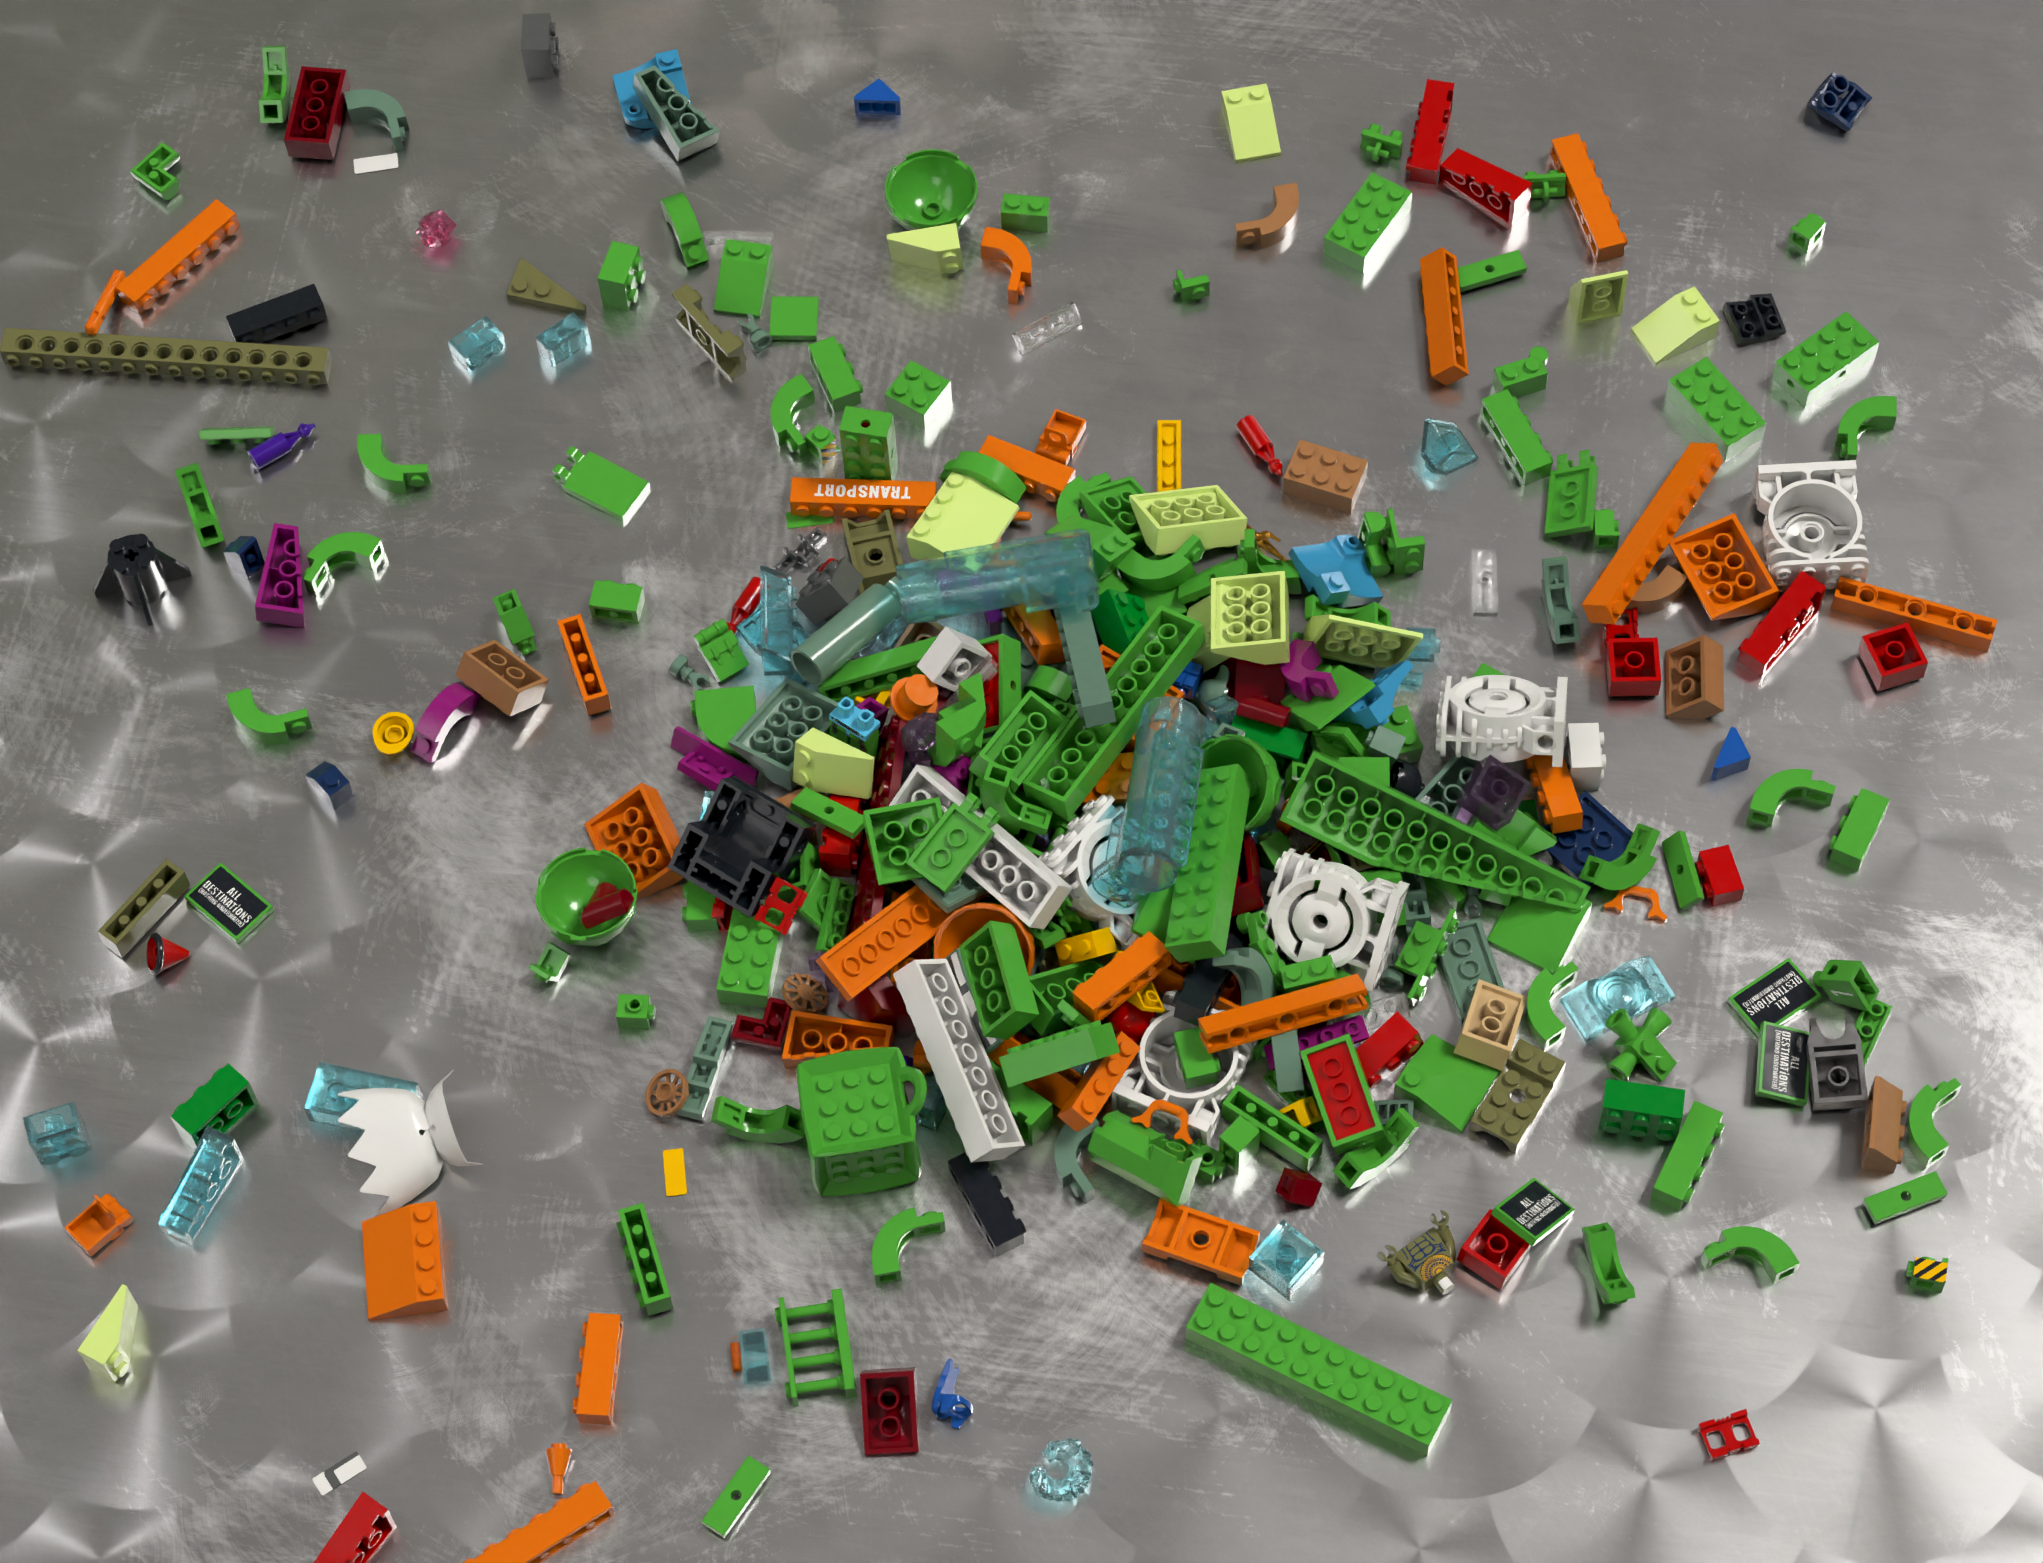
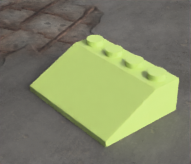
M951 472L906 537L910 556L914 559L975 575L1019 511V506L975 478Z
M1218 485L1129 495V501L1145 543L1155 555L1165 556L1168 553H1175L1192 534L1200 538L1205 550L1217 547H1234L1235 545H1240V540H1244L1248 518Z
M1285 571L1211 578L1212 653L1263 665L1290 662L1289 593Z
M1330 614L1312 616L1305 625L1303 640L1315 643L1320 657L1382 670L1405 661L1423 639V633Z

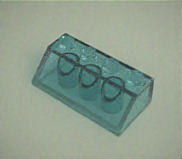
M760 566V637L764 675H793L794 666L791 663L790 654L794 650V644H798V629H794L793 622H798V609L793 608V601L798 600L797 587L792 586L790 576L767 566Z

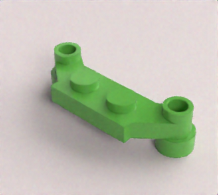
M1261 910L1238 915L1236 923L1239 931L1244 935L1249 933V947L1258 951L1270 967L1277 996L1286 994L1280 969L1281 966H1286V964L1280 959L1273 940L1269 938L1264 926L1268 923L1266 913Z

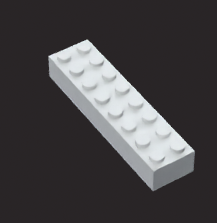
M916 764L889 806L940 797L944 815L953 802L960 806L966 796L932 767ZM978 808L973 813L981 818L985 812ZM997 823L990 828L995 834L965 872L1031 928L1045 929L1073 887Z
M947 958L913 960L895 972L893 976L897 989L901 993L906 1005L907 1013L910 1015L916 1029V1034L922 1043L926 1058L934 1072L935 1080L944 1096L945 1104L954 1120L955 1128L964 1144L965 1152L971 1163L1005 1159L1024 1147L1025 1144Z

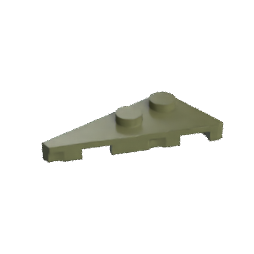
M520 258L506 294L508 300L586 315V305L525 259Z

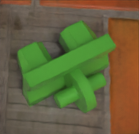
M1374 123L1368 129L1363 128L1360 148L1366 149V152L1373 154L1372 161L1378 162L1380 156L1387 159L1388 157L1400 159L1403 143L1402 132L1393 130L1389 136L1383 135V128Z
M1550 170L1547 174H1538L1535 171H1530L1523 175V179L1532 183L1531 198H1543V202H1549V197L1565 196V173H1560L1559 170Z

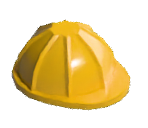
M388 712L380 716L373 726L374 743L381 753L387 755L402 752L414 735V724L411 718L400 712Z

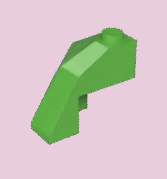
M977 673L958 683V702L939 711L936 731L918 741V759L920 761L946 767L963 758L966 752L972 749L974 741L986 726V705L982 675Z
M1494 784L1490 787L1467 825L1527 855L1553 847L1557 843L1556 837L1550 831L1543 828L1540 822L1529 812L1523 813L1518 810L1519 803Z

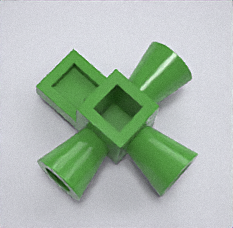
M1657 1008L1650 1009L1642 1027H1635L1626 1009H1619L1609 1016L1605 1025L1619 1036L1614 1047L1620 1052V1055L1606 1065L1607 1071L1617 1080L1628 1081L1636 1063H1641L1656 1081L1663 1082L1677 1062L1656 1037L1672 1025L1671 1019Z

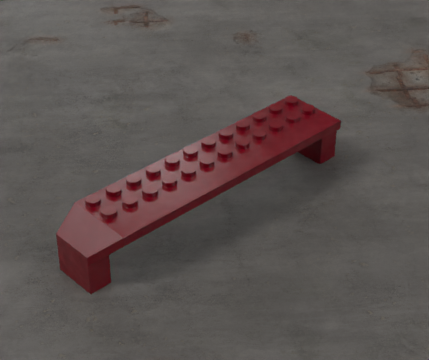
M938 695L936 713L928 721L921 724L909 723L902 720L898 715H892L889 724L884 725L878 738V752L874 759L872 794L868 799L867 810L889 806L900 790L906 746L918 737L924 738L936 731V722H938V712L955 704L958 700ZM865 828L863 829L855 882L857 887L851 909L848 935L882 911L885 885L878 886ZM886 973L849 1002L839 991L837 1007L855 1020L893 1026L895 1035L910 1038L916 1031L912 1019L907 1013L901 993L895 988Z

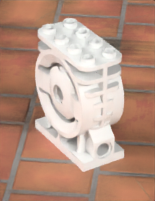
M1856 460L1758 465L1752 494L1753 499H1756L1757 510L1765 515L1762 526L1764 560L1767 562L1766 569L1779 592L1786 591L1801 571H1804L1825 585L1826 589L1836 588L1840 576L1863 583L1866 581L1870 565L1867 559L1868 552L1862 529V514L1855 501L1858 492L1855 477L1857 470ZM1787 521H1789V522L1786 524L1785 528H1784V529H1781L1782 526H1783Z
M1483 675L1468 679L1466 676H1462L1461 682L1452 688V676H1447L1446 680L1441 681L1436 729H1438L1436 751L1440 752L1441 757H1446L1447 744H1449L1456 751L1457 758H1461L1462 755L1473 760L1492 763L1515 762L1534 755H1553L1552 767H1562L1568 677H1558L1557 688L1539 687L1528 680L1507 675Z
M1102 795L1096 801L1092 799L1087 802L1082 808V815L1079 818L1075 817L1066 826L1068 828L1067 832L1056 837L1051 843L1052 849L1049 852H1044L1038 858L1073 887L1067 895L1072 903L1070 909L1086 920L1099 922V929L1110 927L1117 951H1125L1140 937L1131 932L1133 919L1129 915L1133 914L1135 917L1148 868L1163 858V855L1154 837L1144 827L1136 823L1132 817L1125 819L1122 816L1125 812L1122 806L1115 808L1112 805L1115 800L1112 795ZM1110 835L1115 838L1100 843L1092 851L1095 844L1103 837ZM1113 863H1114V864L1116 865V867H1117V870H1118L1117 873L1115 872V870H1114V868H1113ZM1135 891L1130 899H1111L1107 905L1104 903L1109 896L1122 897ZM1117 951L1109 954L1114 957Z
M1290 848L1288 852L1284 851L1282 857L1278 858L1274 872L1278 874L1268 889L1267 896L1271 898L1263 908L1268 918V923L1264 926L1269 938L1273 940L1277 953L1286 954V959L1294 960L1297 963L1331 955L1336 968L1339 967L1350 975L1358 973L1367 990L1372 992L1383 974L1410 884L1399 881L1396 884L1381 878L1367 882L1360 873L1344 864L1325 862L1323 858L1314 860L1310 858V854H1297L1296 849ZM1316 880H1321L1318 891L1308 893L1296 905L1293 912L1292 927L1289 912L1293 901L1300 894L1312 890ZM1343 888L1347 891L1345 901L1341 898ZM1348 904L1354 919L1352 935L1348 942L1334 951L1325 950L1341 943L1348 934L1351 927V913L1347 906ZM1378 912L1384 913L1382 924L1377 923ZM1317 915H1324L1328 923L1319 922ZM1367 941L1373 943V953L1361 950Z
M1178 990L1166 991L1162 1002L1165 1011L1164 1013L1156 1012V1018L1153 1017L1151 1019L1150 1026L1146 1029L1140 1043L1141 1048L1137 1055V1067L1126 1070L1112 1091V1112L1117 1110L1133 1118L1143 1114L1155 1100L1168 1101L1187 1110L1189 1114L1188 1132L1193 1140V1144H1195L1197 1139H1200L1203 1144L1210 1147L1211 1138L1220 1122L1222 1103L1238 1084L1240 1076L1244 1074L1246 1064L1250 1062L1252 1052L1258 1046L1259 1040L1214 1052L1219 1058L1223 1070L1217 1073V1083L1186 1089L1174 1046V1032L1196 1028L1197 1026L1173 1017L1175 1006L1172 1005V1002ZM1213 1008L1210 1015L1226 1010H1216ZM1149 1069L1160 1073L1163 1085L1157 1081L1156 1074L1150 1072ZM1156 1110L1152 1114L1150 1128L1173 1138V1135L1180 1129L1181 1120L1175 1115L1162 1110Z

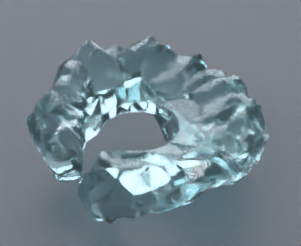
M1068 1438L1063 1441H1049L1046 1450L1043 1451L1044 1458L1050 1463L1052 1460L1065 1461L1069 1466V1472L1062 1479H1054L1050 1477L1045 1467L1034 1466L1029 1474L1030 1485L1033 1487L1034 1493L1041 1498L1056 1502H1062L1063 1500L1072 1501L1080 1493H1084L1085 1488L1088 1487L1089 1482L1092 1480L1091 1467L1094 1464L1091 1460V1454L1081 1446L1079 1439Z

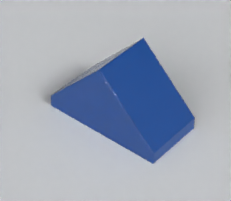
M877 79L854 96L856 114L901 115L900 97L880 79Z
M1732 726L1713 767L1711 776L1713 780L1747 770L1749 767L1751 756L1737 729Z

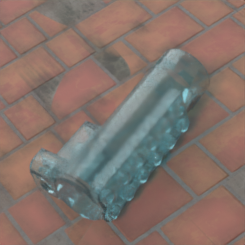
M1084 529L944 552V557L926 558L896 566L900 601L907 625L939 621L955 616L1025 605L1027 613L1075 605L1076 613L1095 609L1099 603L1100 586L1092 537Z
M1170 696L1157 697L1143 705L1135 734V749L1125 808L1123 812L1112 820L1105 861L1093 870L1092 886L1094 890L1102 897L1124 908L1132 907L1149 892H1159L1170 888L1177 880L1179 869L1187 863L1204 750L1200 748L1201 713L1196 706L1181 698Z

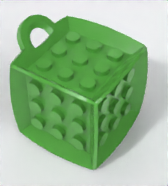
M877 1047L844 1051L810 1059L797 1065L796 1079L800 1109L807 1139L812 1180L818 1195L843 1196L869 1193L917 1181L920 1178L921 1157L916 1139L915 1116L919 1113L925 1102L927 1085L925 1077L919 1069L906 1066L904 1057L898 1047ZM906 1081L912 1082L914 1086V1096L910 1103L905 1091Z

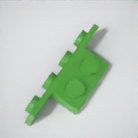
M1452 908L1441 930L1416 921L1395 964L1396 969L1417 977L1407 997L1409 1005L1413 1007L1417 1000L1421 1001L1426 992L1425 984L1428 978L1432 979L1436 972L1437 965L1435 963L1439 956L1445 954L1448 947V942L1446 941L1450 933L1454 934L1457 930L1459 920H1457L1456 910Z

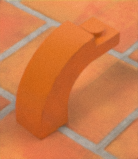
M985 227L981 242V259L1000 262L1011 270L1012 274L1008 286V303L1018 304L1019 296L1024 295L1025 286H1032L1030 253L1024 243L1013 234L1001 229Z

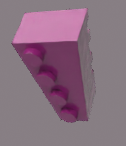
M278 523L273 525L255 604L257 621L305 628L298 526Z

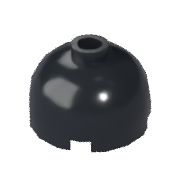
M1397 759L1390 770V787L1415 799L1425 788L1419 769L1405 760Z

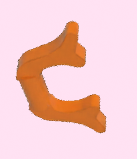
M1633 885L1627 889L1619 890L1617 896L1612 901L1604 904V910L1615 909L1618 913H1622V900L1624 897L1632 895L1647 898L1652 903L1648 919L1657 918L1662 922L1667 921V916L1662 912L1659 905L1658 893L1652 888Z
M1155 1100L1143 1114L1131 1119L1132 1122L1143 1123L1146 1128H1150L1151 1117L1156 1110H1162L1175 1115L1181 1120V1126L1178 1132L1174 1134V1139H1183L1189 1145L1193 1144V1140L1188 1132L1189 1114L1181 1106L1165 1100Z

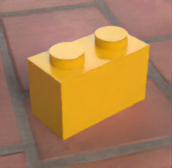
M1110 927L1062 939L1055 944L1060 966L1117 951Z

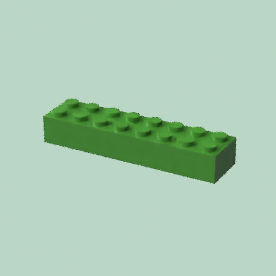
M1239 764L1196 770L1192 774L1165 941V948L1178 962L1225 956L1252 779Z

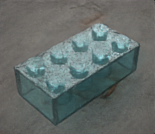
M319 1062L304 1110L309 1121L364 1132L365 1130L338 1122V1119L359 1101L353 1098L338 1096V1093L357 1089L396 1088L410 1090L421 1099L423 1094L417 1082Z

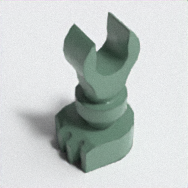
M747 313L750 322L743 323L738 319L739 327L743 332L748 333L751 339V347L758 353L770 346L772 337L766 330L756 326L753 315Z
M682 653L669 667V673L676 678L682 675L681 678L684 681H689L694 691L703 690L697 685L699 682H704L710 687L709 678L704 674L694 673L695 670L688 667V658Z
M1462 885L1467 894L1464 915L1468 918V908L1475 907L1479 918L1482 912V905L1478 901L1479 889Z
M1397 945L1392 953L1393 962L1383 971L1380 982L1389 989L1400 991L1405 979L1403 978V971L1395 968L1399 958L1397 954L1399 945Z

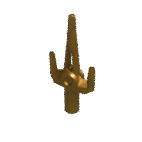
M1249 525L1246 527V529H1253ZM1255 531L1258 547L1263 548L1286 563L1287 559L1267 539L1272 538L1277 542L1281 540L1271 532L1262 531L1258 533Z

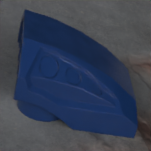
M1832 72L1808 101L1807 107L1812 108L1841 129L1849 131L1872 97L1856 83L1848 81L1845 76Z

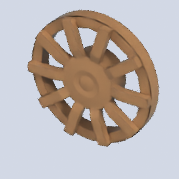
M797 972L789 976L782 986L784 1000L795 1011L819 1014L828 1004L829 994L824 988L823 983L811 977L810 974H798ZM788 983H789L790 985L794 986L796 989H794V988H787V987H788ZM789 993H794V997L791 998ZM815 1001L819 1002L822 1005L818 1007ZM811 1004L813 1009H809L806 1007Z
M665 1069L657 1073L651 1079L646 1089L645 1101L648 1109L661 1117H670L679 1109L681 1110L687 1097H689V1082L686 1077L675 1069ZM671 1074H674V1075H676V1076H675L673 1082L671 1083V1076H670V1075H671ZM666 1076V1081L661 1082L660 1079ZM680 1078L682 1083L675 1086ZM658 1084L656 1091H653L655 1085ZM652 1096H656L657 1100L652 1103ZM661 1103V1106L657 1111L654 1107Z

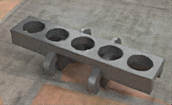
M816 527L804 538L802 534H799L797 537L801 544L793 551H788L789 549L785 547L783 551L786 556L774 566V571L784 578L799 563L808 567V561L811 558L820 556L817 547L827 538L825 532H821L820 528ZM815 535H821L818 539H813ZM799 550H803L805 554L802 556L796 552ZM790 558L793 560L791 564L788 563ZM781 566H787L782 572L779 570Z

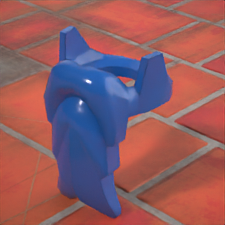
M949 1358L939 1377L932 1400V1411L940 1419L952 1417V1428L960 1429L964 1421L972 1416L973 1406L965 1398L953 1394L960 1369L958 1367L954 1368L953 1360ZM962 1404L965 1408L956 1407L955 1405Z

